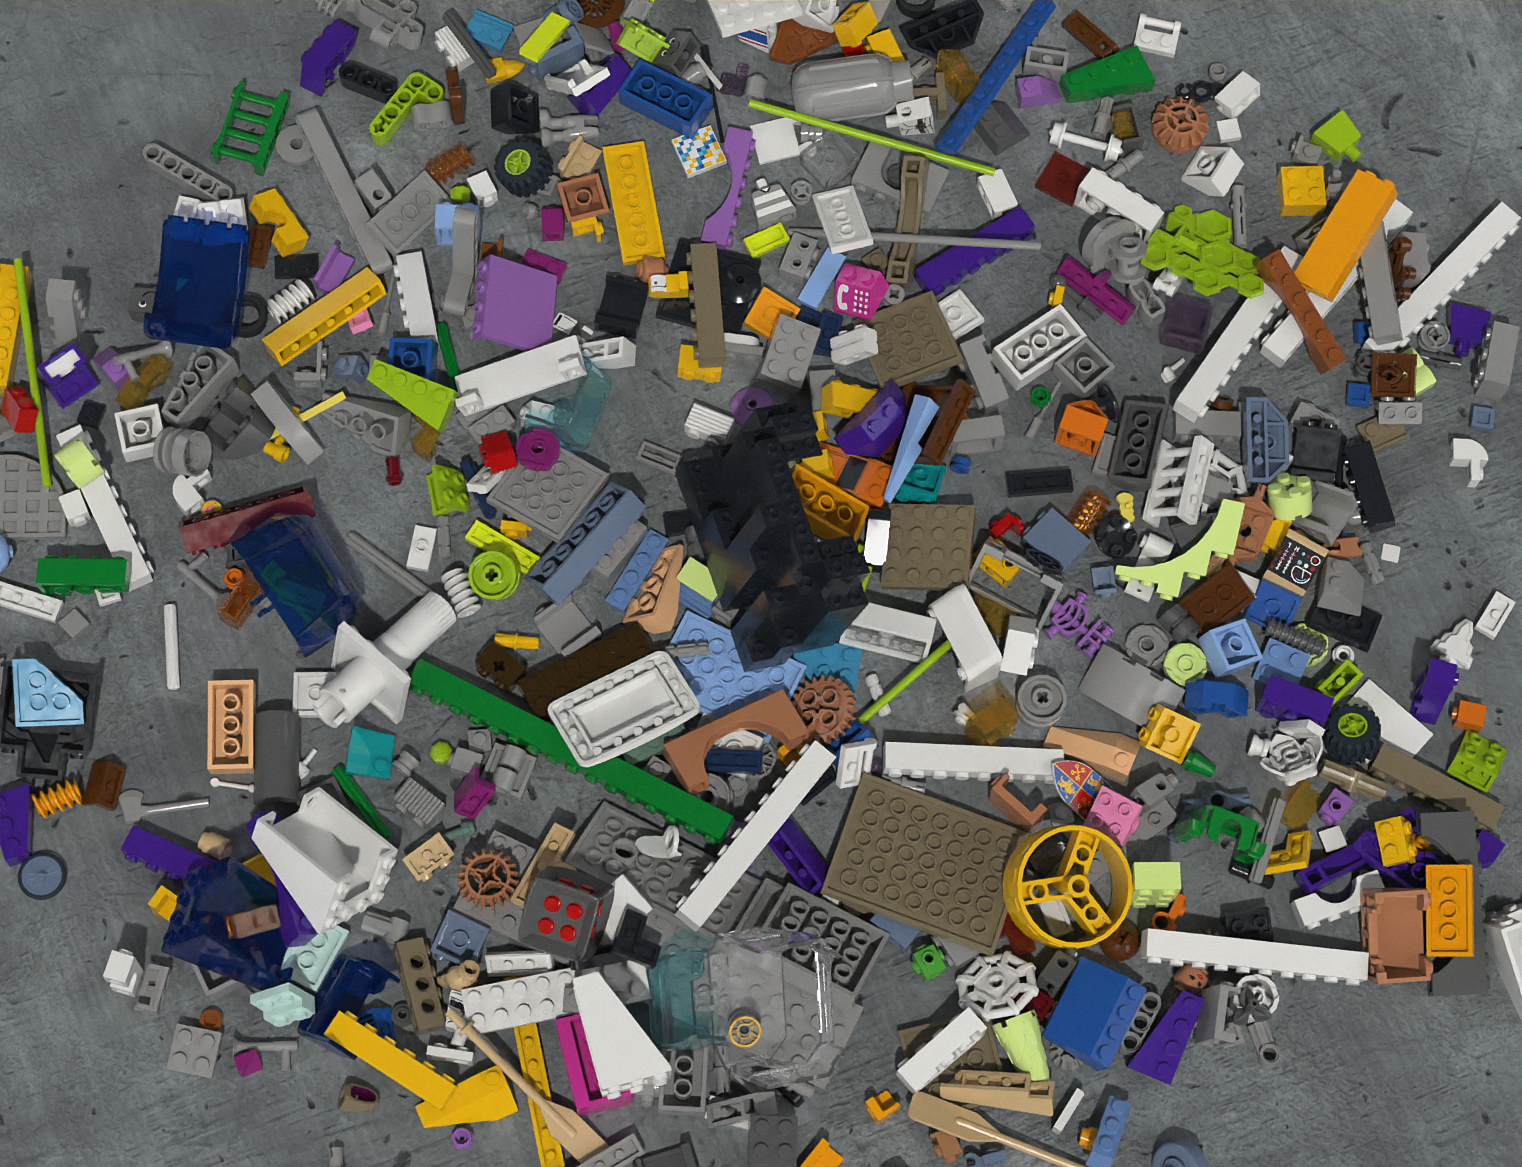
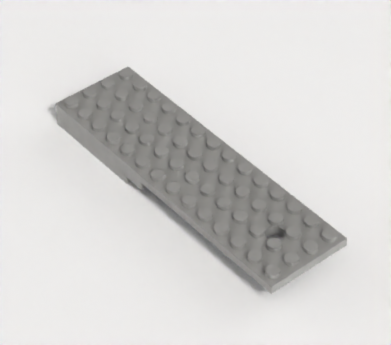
M605 801L602 803L564 861L565 863L576 867L578 872L601 879L609 884H612L622 874H625L654 908L650 912L847 1013L850 1012L884 950L890 936L889 933L789 882L784 887L768 878L762 882L746 873L742 874L702 926L695 932L675 916V913L679 910L676 905L684 895L687 898L691 895L693 891L690 890V887L698 878L701 881L707 874L703 871L711 861L716 864L718 860L679 840L677 850L682 853V856L665 859L645 855L636 848V840L642 836H663L664 832ZM626 850L630 853V858L621 857L616 852Z

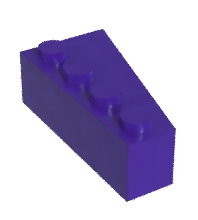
M1182 990L1126 1067L1171 1085L1205 999Z

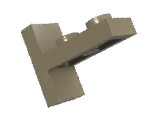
M936 72L934 79L935 88L929 86L914 88V99L929 97L930 104L936 105L937 120H945L947 104L944 72Z

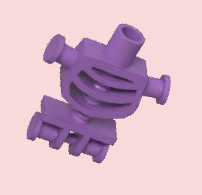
M1077 591L1075 600L1069 598L1064 605L1056 600L1051 610L1054 614L1050 621L1051 627L1048 629L1044 628L1043 632L1049 640H1052L1053 635L1056 633L1066 639L1081 633L1084 637L1079 641L1076 649L1079 651L1085 643L1089 646L1086 649L1083 648L1081 652L1088 659H1092L1094 652L1101 649L1099 644H1106L1109 635L1112 636L1114 631L1108 625H1104L1102 627L1103 630L1098 632L1097 630L1103 622L1101 619L1091 629L1085 627L1089 612L1082 604L1088 600V596ZM1073 608L1076 610L1074 617L1071 615ZM1080 613H1082L1083 616L1082 623L1077 620ZM1071 627H1074V628H1075V629L1072 630V631H1067V630L1070 629Z

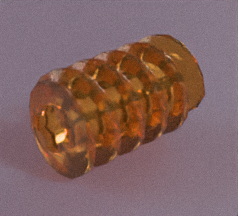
M459 144L455 145V150L449 149L447 151L448 154L442 153L441 159L436 157L433 160L434 163L427 162L426 164L429 176L439 187V180L444 184L447 183L445 176L454 179L453 171L458 175L461 174L460 167L467 171L466 163L474 166V161L469 152Z
M1088 491L1084 495L1085 498L1081 500L1080 505L1076 508V512L1071 516L1072 519L1068 521L1088 539H1090V536L1087 533H1094V529L1091 526L1096 527L1099 524L1095 519H1103L1101 513L1108 511L1105 506H1111V501L1107 497L1094 491Z

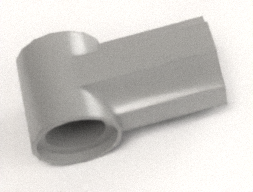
M367 911L362 921L361 931L382 937L385 941L396 944V942L404 941L410 923L397 917L388 918Z
M1267 1021L1256 1022L1248 1026L1247 1029L1258 1056V1064L1264 1069H1272L1279 1061L1280 1050L1275 1045ZM1270 1052L1275 1059L1268 1061L1263 1057V1053Z

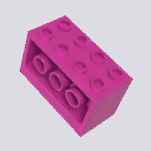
M580 1014L556 1019V1030L577 1115L582 1117L632 1104V1097H635V1093L631 1094L630 1090L621 1092V1097L611 1100H608L607 1096L602 1098Z

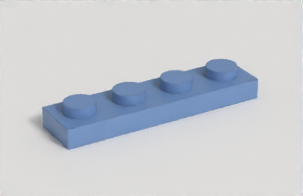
M651 529L648 531L605 599V604L623 614L625 613L659 556L668 545L669 539Z

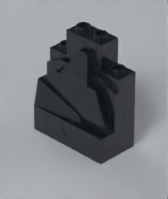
M3 666L0 695V748L2 753H15V749L18 750L16 777H22V782H35L36 778L44 779L45 784H58V780H64L66 754H70L72 759H83L84 755H89L94 702L97 696L99 674L51 670L69 688L73 683H76L88 691L84 698L85 724L67 725L66 727L61 725L16 727L13 666Z

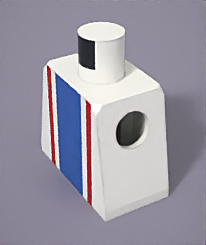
M776 23L739 33L738 39L769 53L777 36Z

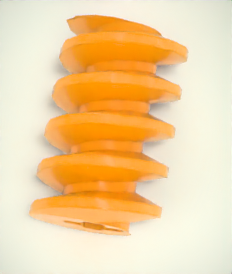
M75 778L74 784L65 780V788L59 783L56 784L57 791L48 787L47 795L40 790L39 798L32 793L31 797L38 814H41L46 819L48 818V811L53 815L57 814V807L62 812L65 811V804L70 808H74V800L81 805L82 794Z

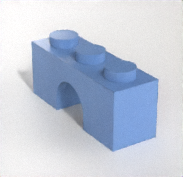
M1111 1095L1109 1096L1086 1162L1087 1166L1111 1167L1132 1103Z

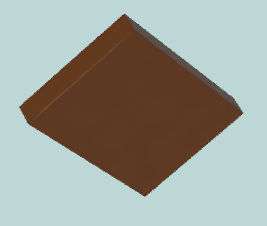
M1229 563L1178 603L1187 610V616L1193 617L1200 625L1198 631L1203 636L1209 630L1222 626L1255 601L1257 597L1233 564Z

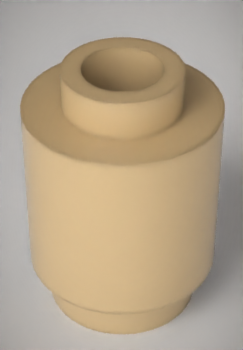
M206 831L202 834L198 843V848L202 850V853L221 861L225 857H230L234 847L231 845L230 839L214 832L208 833Z

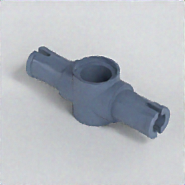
M1215 790L1209 795H1202L1201 798L1182 799V807H1184L1182 810L1186 814L1205 805L1214 806L1211 803V799H1218L1222 804L1220 808L1225 810H1231L1234 807L1251 806V798H1248L1250 793L1229 794V792L1224 793L1220 790Z

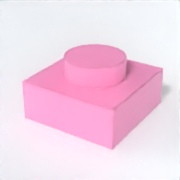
M367 308L348 320L353 334L373 327Z

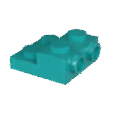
M913 464L894 497L900 502L911 501L917 504H935L947 466Z

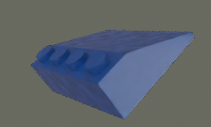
M1081 956L1041 1036L1096 1071L1109 1069L1147 989L1131 978Z

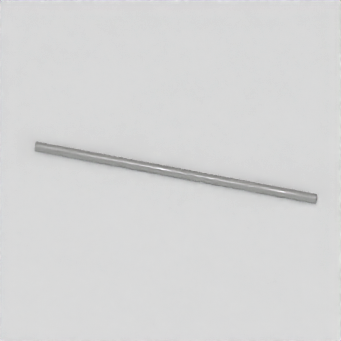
M788 229V236H793V233L796 232L807 237L826 238L823 229ZM870 232L873 241L1042 250V242Z

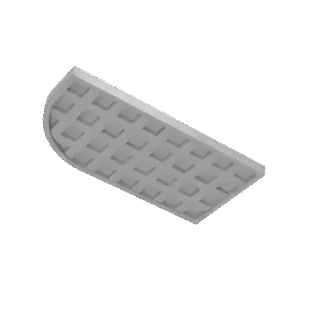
M13 454L0 455V535L6 540L66 539L67 518L58 498L64 495L59 483L50 473L52 487L43 488L40 464L27 457Z

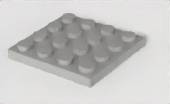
M538 446L537 449L533 448V451H535V453H541L543 451L541 446ZM560 447L559 459L549 471L529 470L519 464L517 457V467L507 470L488 495L486 501L488 504L547 538L561 544L607 482L609 474Z

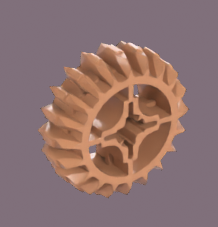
M493 848L490 849V854H486V850L481 849L482 855L478 856L477 852L474 851V859L466 857L465 861L468 865H460V869L464 872L457 873V877L462 879L457 882V885L462 888L460 894L467 895L465 898L467 903L474 899L473 907L476 908L479 903H482V910H486L487 904H490L491 910H494V903L498 902L499 906L503 907L502 899L508 902L511 901L508 893L514 894L516 889L512 886L519 885V881L514 879L519 876V872L513 871L516 868V864L510 863V856L502 859L503 851H499L496 856ZM490 863L486 869H475L481 864ZM499 866L507 874L506 883L496 876ZM492 874V881L489 880L485 883L484 877L488 878ZM470 875L480 882L478 892H475L469 884ZM491 889H502L494 895L486 896L487 892Z

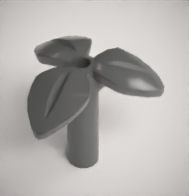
M1247 986L1244 987L1239 995V1003L1245 1007V1010L1239 1009L1233 1013V1023L1235 1025H1245L1248 1023L1249 1015H1252L1256 1022H1264L1271 1019L1272 1014L1263 1006H1259V1001L1255 999L1251 989Z

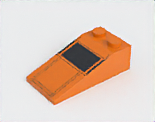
M819 442L821 450H828L833 463L834 478L825 480L867 504L871 509L882 510L886 503L883 497L893 467L866 456L846 455L841 448Z

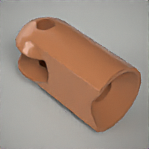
M1359 536L1337 538L1332 546L1323 543L1322 547L1332 549L1328 551L1325 558L1346 559L1361 557L1362 550L1358 546Z

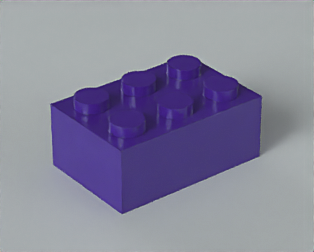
M1271 674L1262 690L1255 711L1260 712L1259 714L1265 718L1271 719L1273 717L1280 720V722L1310 719L1323 728L1334 698Z

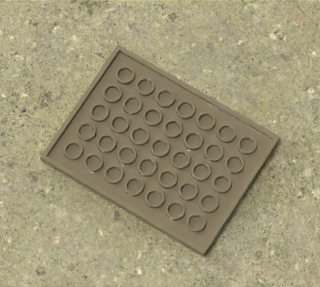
M863 772L820 894L992 957L1008 912L1003 898L1002 884L1005 867L1016 847L1031 834Z

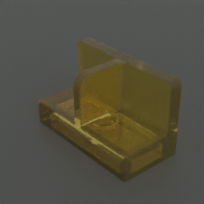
M976 594L974 603L990 633L1004 640L1009 616H1015L1016 613L980 594Z

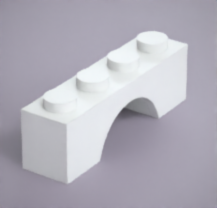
M1378 870L1353 879L1350 895L1344 902L1330 903L1321 899L1316 893H1313L1290 903L1300 929L1307 927L1308 930L1321 926L1320 922L1328 919L1330 923L1342 918L1340 914L1347 911L1349 915L1361 911L1360 894L1363 888H1385Z

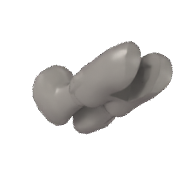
M539 110L542 148H548L554 143L563 141L571 143L573 140L576 141L579 135L583 136V140L600 136L599 128L593 127L599 123L598 116L566 115L562 118H552L547 110ZM554 129H565L564 131L559 132L551 131Z

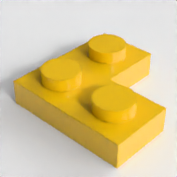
M1310 830L1288 834L1286 849L1271 852L1265 875L1308 868L1313 837Z

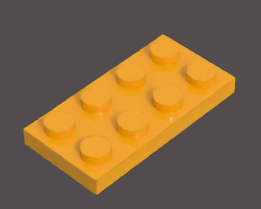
M1426 865V889H1428L1431 896V905L1426 910L1427 957H1474L1473 865Z

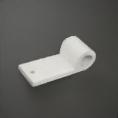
M1152 533L1149 536L1144 535L1139 545L1143 549L1135 567L1154 566L1165 563L1174 543ZM1132 579L1131 582H1128L1124 592L1149 602L1156 584H1153V587L1140 585V580Z

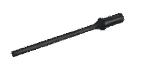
M703 45L700 47L702 60L712 71L713 64L711 63L708 45ZM708 77L710 91L713 95V107L720 142L724 143L714 85Z

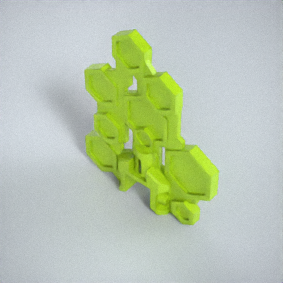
M1184 204L1176 206L1174 211L1168 214L1165 221V230L1175 236L1156 229L1147 241V254L1140 259V264L1153 271L1167 267L1171 269V273L1180 278L1186 277L1192 280L1193 290L1205 296L1219 293L1222 288L1228 286L1237 289L1238 293L1249 299L1261 296L1264 292V281L1256 276L1259 273L1254 267V264L1259 262L1260 258L1230 244L1229 239L1232 234L1231 218L1215 210L1201 214H1192V208ZM1186 252V253H1188V254H1190V255H1192V256L1198 258L1199 261L1196 260V259H1194V258H1192V257H1190V256H1188V255H1186V254H1183V253ZM1231 272V273H1233V274H1235V275H1237V276H1239V277L1236 278V277H1234V276H1232V275H1230V274H1227V275H1224V274Z

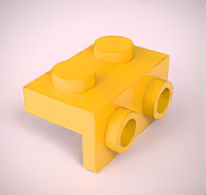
M1402 816L1374 822L1384 867L1406 862L1416 863L1417 848L1411 840L1410 834L1413 833L1410 821H1407Z

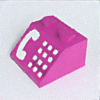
M845 263L835 283L834 311L871 321L889 288V284L880 271Z

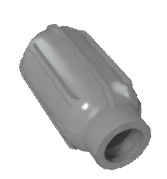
M865 54L805 63L793 73L791 92L796 112L831 122L884 115L893 110L898 102L915 100L910 60L893 62L889 57L882 54Z

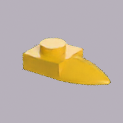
M502 57L489 60L496 69V75L490 79L485 77L486 83L489 84L515 76L524 68L525 63L509 59L502 60Z

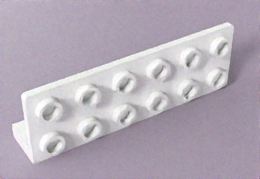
M573 335L455 376L458 394H460L459 398L455 399L457 408L464 416H468L587 375L577 336Z

